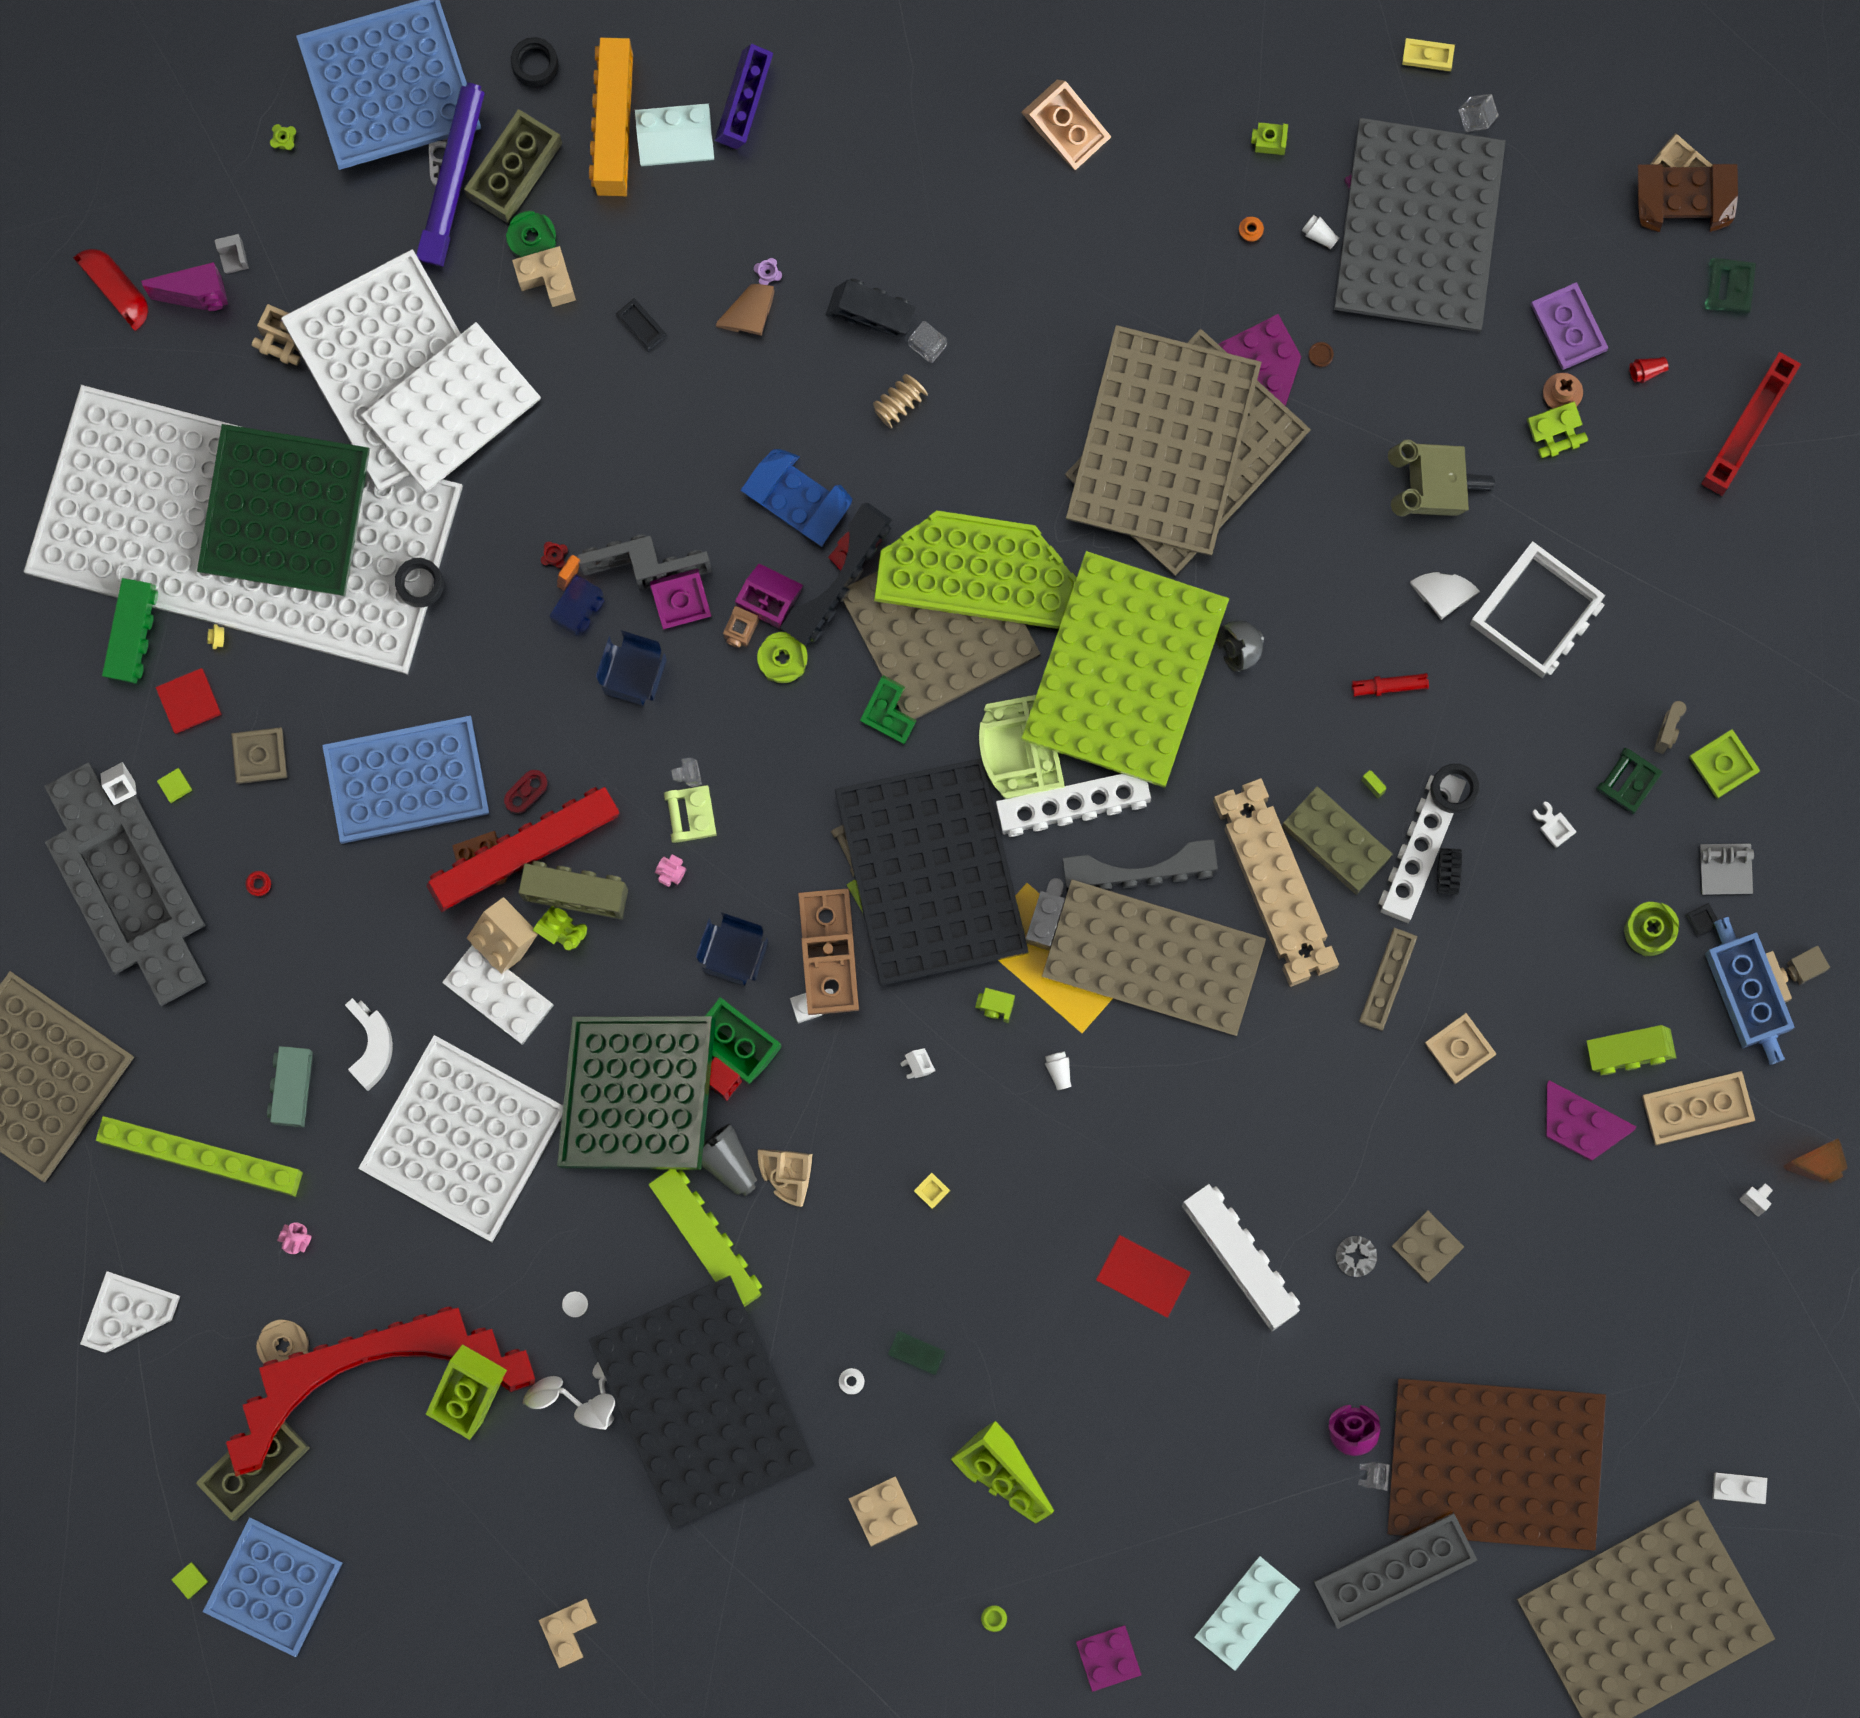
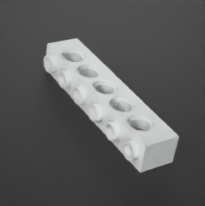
M1433 775L1429 777L1425 787L1427 790H1430V785L1434 778ZM1448 775L1440 784V792L1447 801L1458 803L1467 781L1453 775ZM1430 791L1427 798H1421L1416 812L1420 813L1417 822L1412 821L1406 834L1411 836L1408 845L1402 844L1397 858L1402 859L1398 868L1393 867L1388 881L1392 882L1389 892L1384 890L1378 903L1382 905L1381 913L1408 924L1454 814L1441 810L1433 802ZM1427 817L1434 818L1437 822V827H1426L1424 819ZM1415 841H1425L1428 849L1423 852L1418 851L1414 845ZM1408 863L1415 864L1418 867V873L1414 875L1407 873L1405 865ZM1399 886L1406 887L1409 891V896L1406 898L1399 897L1396 894V888Z
M1119 774L1065 786L1064 788L996 801V808L1002 834L1015 837L1022 835L1023 830L1033 828L1034 832L1048 829L1050 824L1058 823V826H1065L1073 823L1072 820L1077 818L1087 821L1097 818V814L1107 812V815H1115L1121 813L1123 808L1132 807V810L1147 807L1146 803H1150L1151 796L1146 781L1125 774ZM1120 788H1126L1129 790L1130 796L1127 799H1120L1116 795V791ZM1100 793L1104 795L1106 801L1103 804L1097 805L1093 803L1091 797L1094 794ZM1070 799H1077L1080 801L1081 807L1077 810H1071L1068 808L1067 802ZM1047 804L1055 806L1056 812L1053 815H1046L1043 813L1042 808ZM1021 810H1028L1031 812L1032 817L1027 821H1022L1018 818L1017 814Z

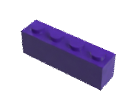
M750 44L742 50L714 141L734 149H738L746 143L773 52L754 44Z

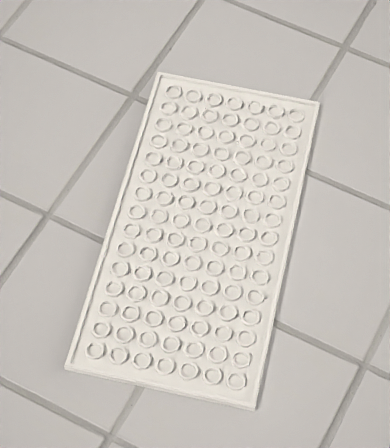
M81 385L26 562L25 574L118 598L122 578L152 583L156 585V590H158V600L156 605H152L153 608L408 675L427 607H413L406 604L396 590L395 575L398 568L405 561L412 558H425L432 561L439 568L462 491V484L442 479L428 492H425L410 475L378 492L366 472L346 596L197 572L221 425L233 424ZM414 569L405 578L407 592L415 597L427 595L434 586L432 574L425 569Z

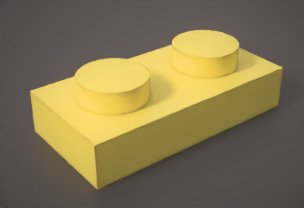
M1406 38L1402 65L1451 71L1455 45Z

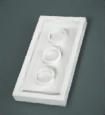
M473 946L468 949L442 982L522 1045L554 1006L509 969L501 974Z

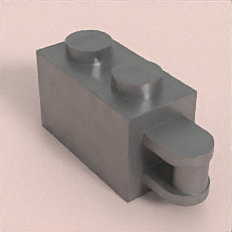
M1054 878L1049 882L1046 892L1040 891L1026 936L1027 944L1049 951L1065 902V898L1061 897L1064 885L1058 878Z

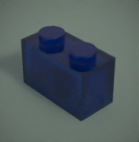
M576 574L549 615L551 621L577 636L580 631L584 632L591 621L589 617L593 610L597 612L604 601V598H602L603 592L600 588Z

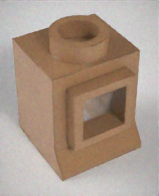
M735 606L723 632L724 638L727 639L726 643L736 648H740L741 645L747 648L759 622L758 615Z

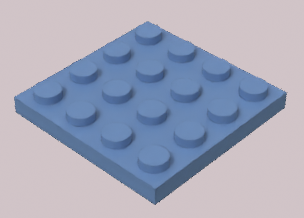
M249 1517L203 1612L297 1657L343 1562Z

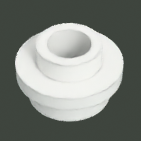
M851 1368L841 1373L839 1386L845 1393L857 1394L864 1387V1376L859 1370ZM851 1376L857 1380L854 1386L847 1384V1379Z

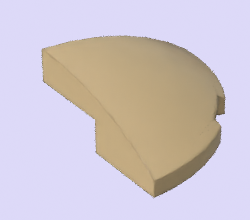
M1676 133L1651 162V164H1663V167L1712 166L1708 160Z
M758 1149V1164L764 1181L769 1180L776 1189L774 1194L789 1204L803 1206L810 1178L813 1154Z

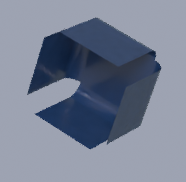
M621 630L623 636L622 646L618 647L612 644L609 636L596 677L599 684L605 686L602 687L604 694L643 706L646 699L654 700L667 659L665 653L662 660L659 659L661 647L658 641Z
M721 912L723 917L721 927L713 925L709 918L696 957L698 962L707 965L706 968L702 967L704 973L745 986L747 979L756 980L769 941L768 938H766L765 942L761 941L763 935L761 925Z

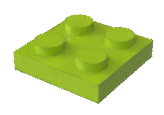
M1733 729L1689 756V759L1716 799L1760 772V769Z

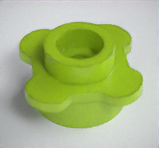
M279 124L272 127L273 138L270 140V145L273 148L278 147L291 150L294 147L296 129L293 126L287 128L281 127Z

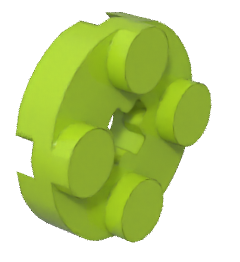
M778 632L768 636L762 643L757 653V661L761 672L768 680L777 683H788L803 675L808 662V655L805 645L787 632ZM781 651H784L785 655L790 656V659H787L785 664L775 660V657H778Z

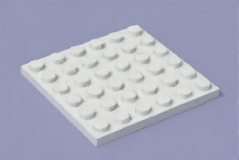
M434 1035L358 1169L486 1240L493 1242L562 1120L563 1105Z

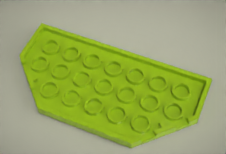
M935 511L926 520L914 526L894 543L881 550L874 601L1059 629L1077 577L1068 570L1062 558L1051 545L1049 546L1035 525Z

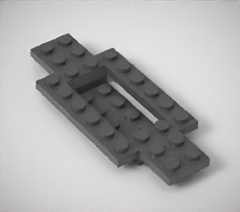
M89 762L45 785L44 787L67 829L45 841V844L113 972L118 974L138 963L161 1006L205 983L206 980L184 941V937L201 929L205 924L137 796L134 795L116 805H112Z

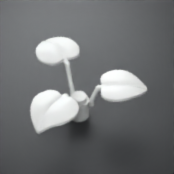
M598 1362L593 1369V1376L596 1379H600L599 1387L601 1394L590 1399L587 1403L582 1404L566 1389L561 1388L563 1380L557 1376H550L539 1380L527 1391L523 1398V1405L532 1409H542L554 1403L559 1394H564L578 1406L574 1413V1418L578 1423L587 1427L606 1430L614 1421L612 1411L615 1406V1399L612 1395L605 1392L604 1383L606 1379Z

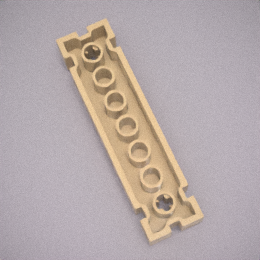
M1262 778L1243 785L1242 793L1235 795L1232 789L1215 796L1213 803L1220 820L1225 818L1228 820L1225 832L1278 959L1285 957L1287 963L1284 964L1282 969L1289 986L1292 987L1309 980L1310 972L1316 970L1318 976L1337 969L1339 963L1332 946L1326 948L1323 941L1326 940L1327 934L1274 807H1266L1265 803L1268 801L1269 795ZM1244 808L1252 811L1250 818H1246V815L1244 817L1241 815ZM1302 947L1310 950L1307 958L1304 957V954L1303 956L1299 954Z

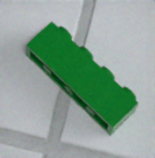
M122 578L102 673L103 677L137 684V679L142 677V654L147 652V630H150L153 624V615H151L152 605H156L158 600L156 585Z

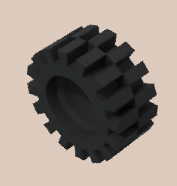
M1440 848L1437 868V893L1458 895L1462 872L1461 849Z

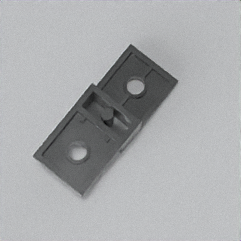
M645 534L636 535L631 538V541L621 543V541L610 542L607 544V547L598 550L596 547L587 548L582 551L583 554L578 555L584 576L632 563L640 591L650 589V581L697 568L700 575L712 572L707 551L702 552V550L691 551L687 554V557L679 559L677 556L668 557L663 560V563L659 564L651 536L646 537Z

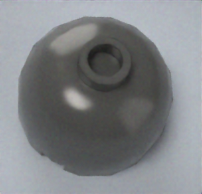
M1236 620L1228 622L1219 628L1217 643L1219 649L1224 647L1228 655L1223 657L1226 664L1233 671L1239 672L1252 667L1261 658L1264 637L1261 631L1257 630L1247 621Z

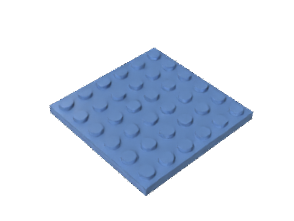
M419 0L296 35L339 170L448 139L461 86H466L467 82L440 0ZM479 119L477 122L476 130L481 129Z

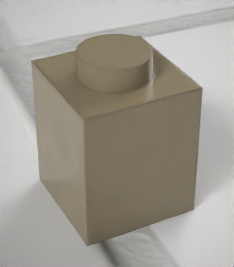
M1819 946L1800 954L1787 963L1789 966L1787 968L1789 976L1793 981L1797 980L1799 985L1830 969Z

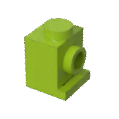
M1258 123V128L1252 130L1251 143L1256 144L1255 152L1284 155L1288 124ZM1265 134L1274 135V137L1268 139L1266 138Z
M985 988L984 994L979 993L975 1008L984 1011V1016L999 1019V1016H1003V1022L1008 1023L1015 995Z

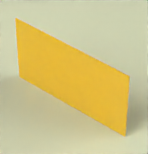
M1028 883L1015 895L1025 939L1040 895ZM1027 944L1028 954L998 960L1081 1033L1087 1029L1113 999L1042 977L1049 950Z

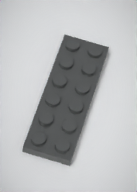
M1453 1512L1315 1580L1314 1583L1337 1629L1478 1560Z

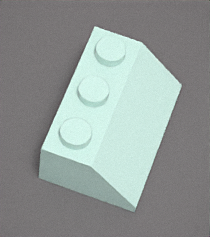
M709 103L635 110L641 166L714 160Z

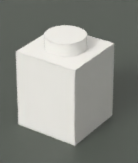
M123 762L100 773L101 785L113 805L136 795L135 781Z

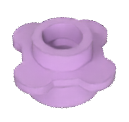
M769 258L755 264L754 272L758 274L760 284L768 285L771 281L781 280L782 273L778 271L777 261L774 258Z

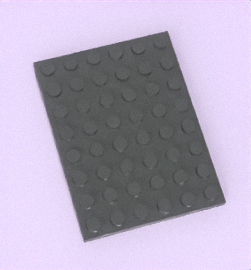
M1360 118L1357 128L1334 310L1481 332L1506 140Z

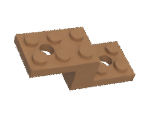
M849 888L798 893L808 1015L859 1011ZM830 910L833 913V919L829 923L821 922L819 920L821 911ZM829 980H834L839 985L838 991L834 994H829L824 990V985Z

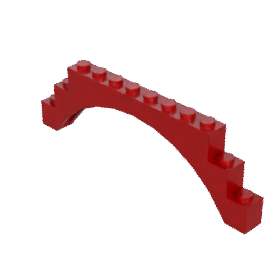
M450 1306L438 1310V1314L432 1316L427 1314L418 1315L409 1323H392L388 1326V1329L379 1332L378 1329L366 1331L362 1337L353 1339V1337L343 1338L338 1341V1344L328 1347V1344L313 1348V1352L307 1354L297 1352L289 1355L287 1360L280 1362L277 1359L267 1361L263 1364L264 1367L259 1368L267 1397L263 1399L262 1396L253 1397L247 1400V1404H243L250 1435H245V1433L236 1434L230 1437V1441L226 1442L235 1476L261 1469L274 1436L291 1411L314 1389L339 1373L367 1362L391 1357L424 1356L450 1361L463 1344L506 1369L507 1371L500 1385L509 1392L535 1384V1377L526 1350L520 1352L519 1349H514L506 1352L505 1356L501 1357L493 1330L479 1328L467 1336L459 1308L452 1309Z

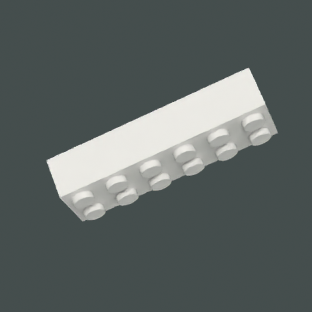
M1208 1184L1185 1200L1182 1207L1272 1332L1300 1311L1298 1308L1300 1302L1293 1292H1286L1283 1287L1285 1281L1277 1271L1272 1272L1268 1267L1270 1262L1268 1257L1262 1250L1257 1251L1253 1246L1255 1241L1253 1236L1246 1228L1242 1230L1238 1225L1240 1219L1231 1207L1229 1209L1223 1204L1225 1198L1216 1186L1212 1188Z

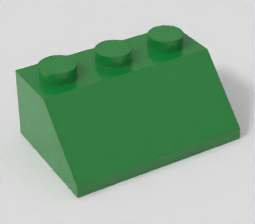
M721 997L706 1014V1016H712L716 1019L712 1056L725 1063L749 1084L768 1066L782 1048L780 1042Z

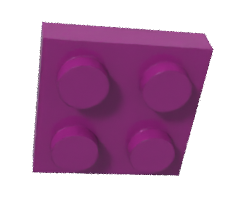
M698 568L650 581L663 629L711 617Z
M1125 1625L1076 1641L1092 1692L1141 1676Z

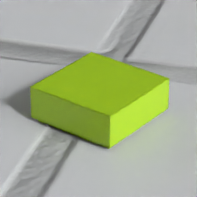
M179 768L157 780L170 803L192 791Z
M1370 770L1363 775L1361 781L1377 798H1380L1385 793L1386 786Z
M193 1562L171 1579L187 1599L193 1597L209 1583Z

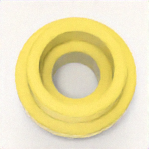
M214 624L213 629H208L207 644H212V649H217V647H223L224 627H218V624Z

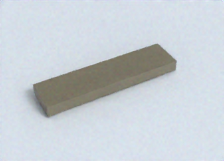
M1393 928L1358 1023L1383 1031L1418 936Z

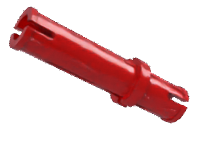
M1428 674L1388 678L1374 676V679L1353 680L1351 685L1354 692L1352 694L1353 697L1371 694L1381 696L1382 693L1429 689Z

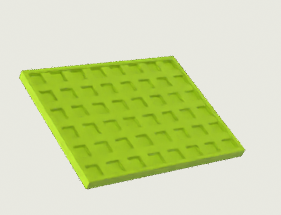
M1086 551L1021 740L1165 788L1229 598Z

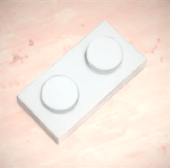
M1714 1473L1712 1499L1766 1504L1767 1478Z

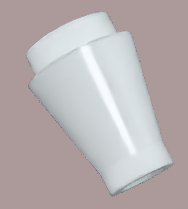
M1315 215L1309 219L1302 229L1306 234L1305 237L1328 247L1330 250L1339 239L1321 217L1317 218Z
M1065 1051L1045 1056L1046 1063L1044 1064L1056 1085V1089L1061 1090L1071 1087L1069 1057H1066Z

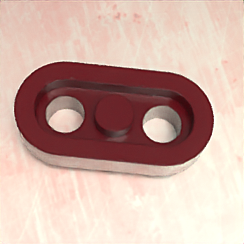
M539 770L526 772L505 794L504 803L511 813H524L546 791L548 781L544 773ZM533 780L540 781V785L537 788L531 787ZM521 798V805L515 806L513 804L514 799Z

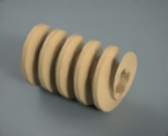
M907 374L902 376L903 382H895L896 389L892 387L888 389L889 396L886 394L881 395L882 403L879 401L873 402L876 414L890 429L893 428L890 422L891 419L900 422L898 413L907 415L904 407L915 408L912 403L913 399L921 403L922 400L919 394L922 393L928 396L924 387Z

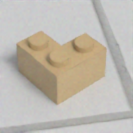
M560 246L512 260L522 291L546 285L552 307L576 300Z

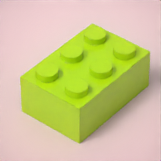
M462 1344L449 1361L426 1415L470 1440L483 1423L507 1370Z

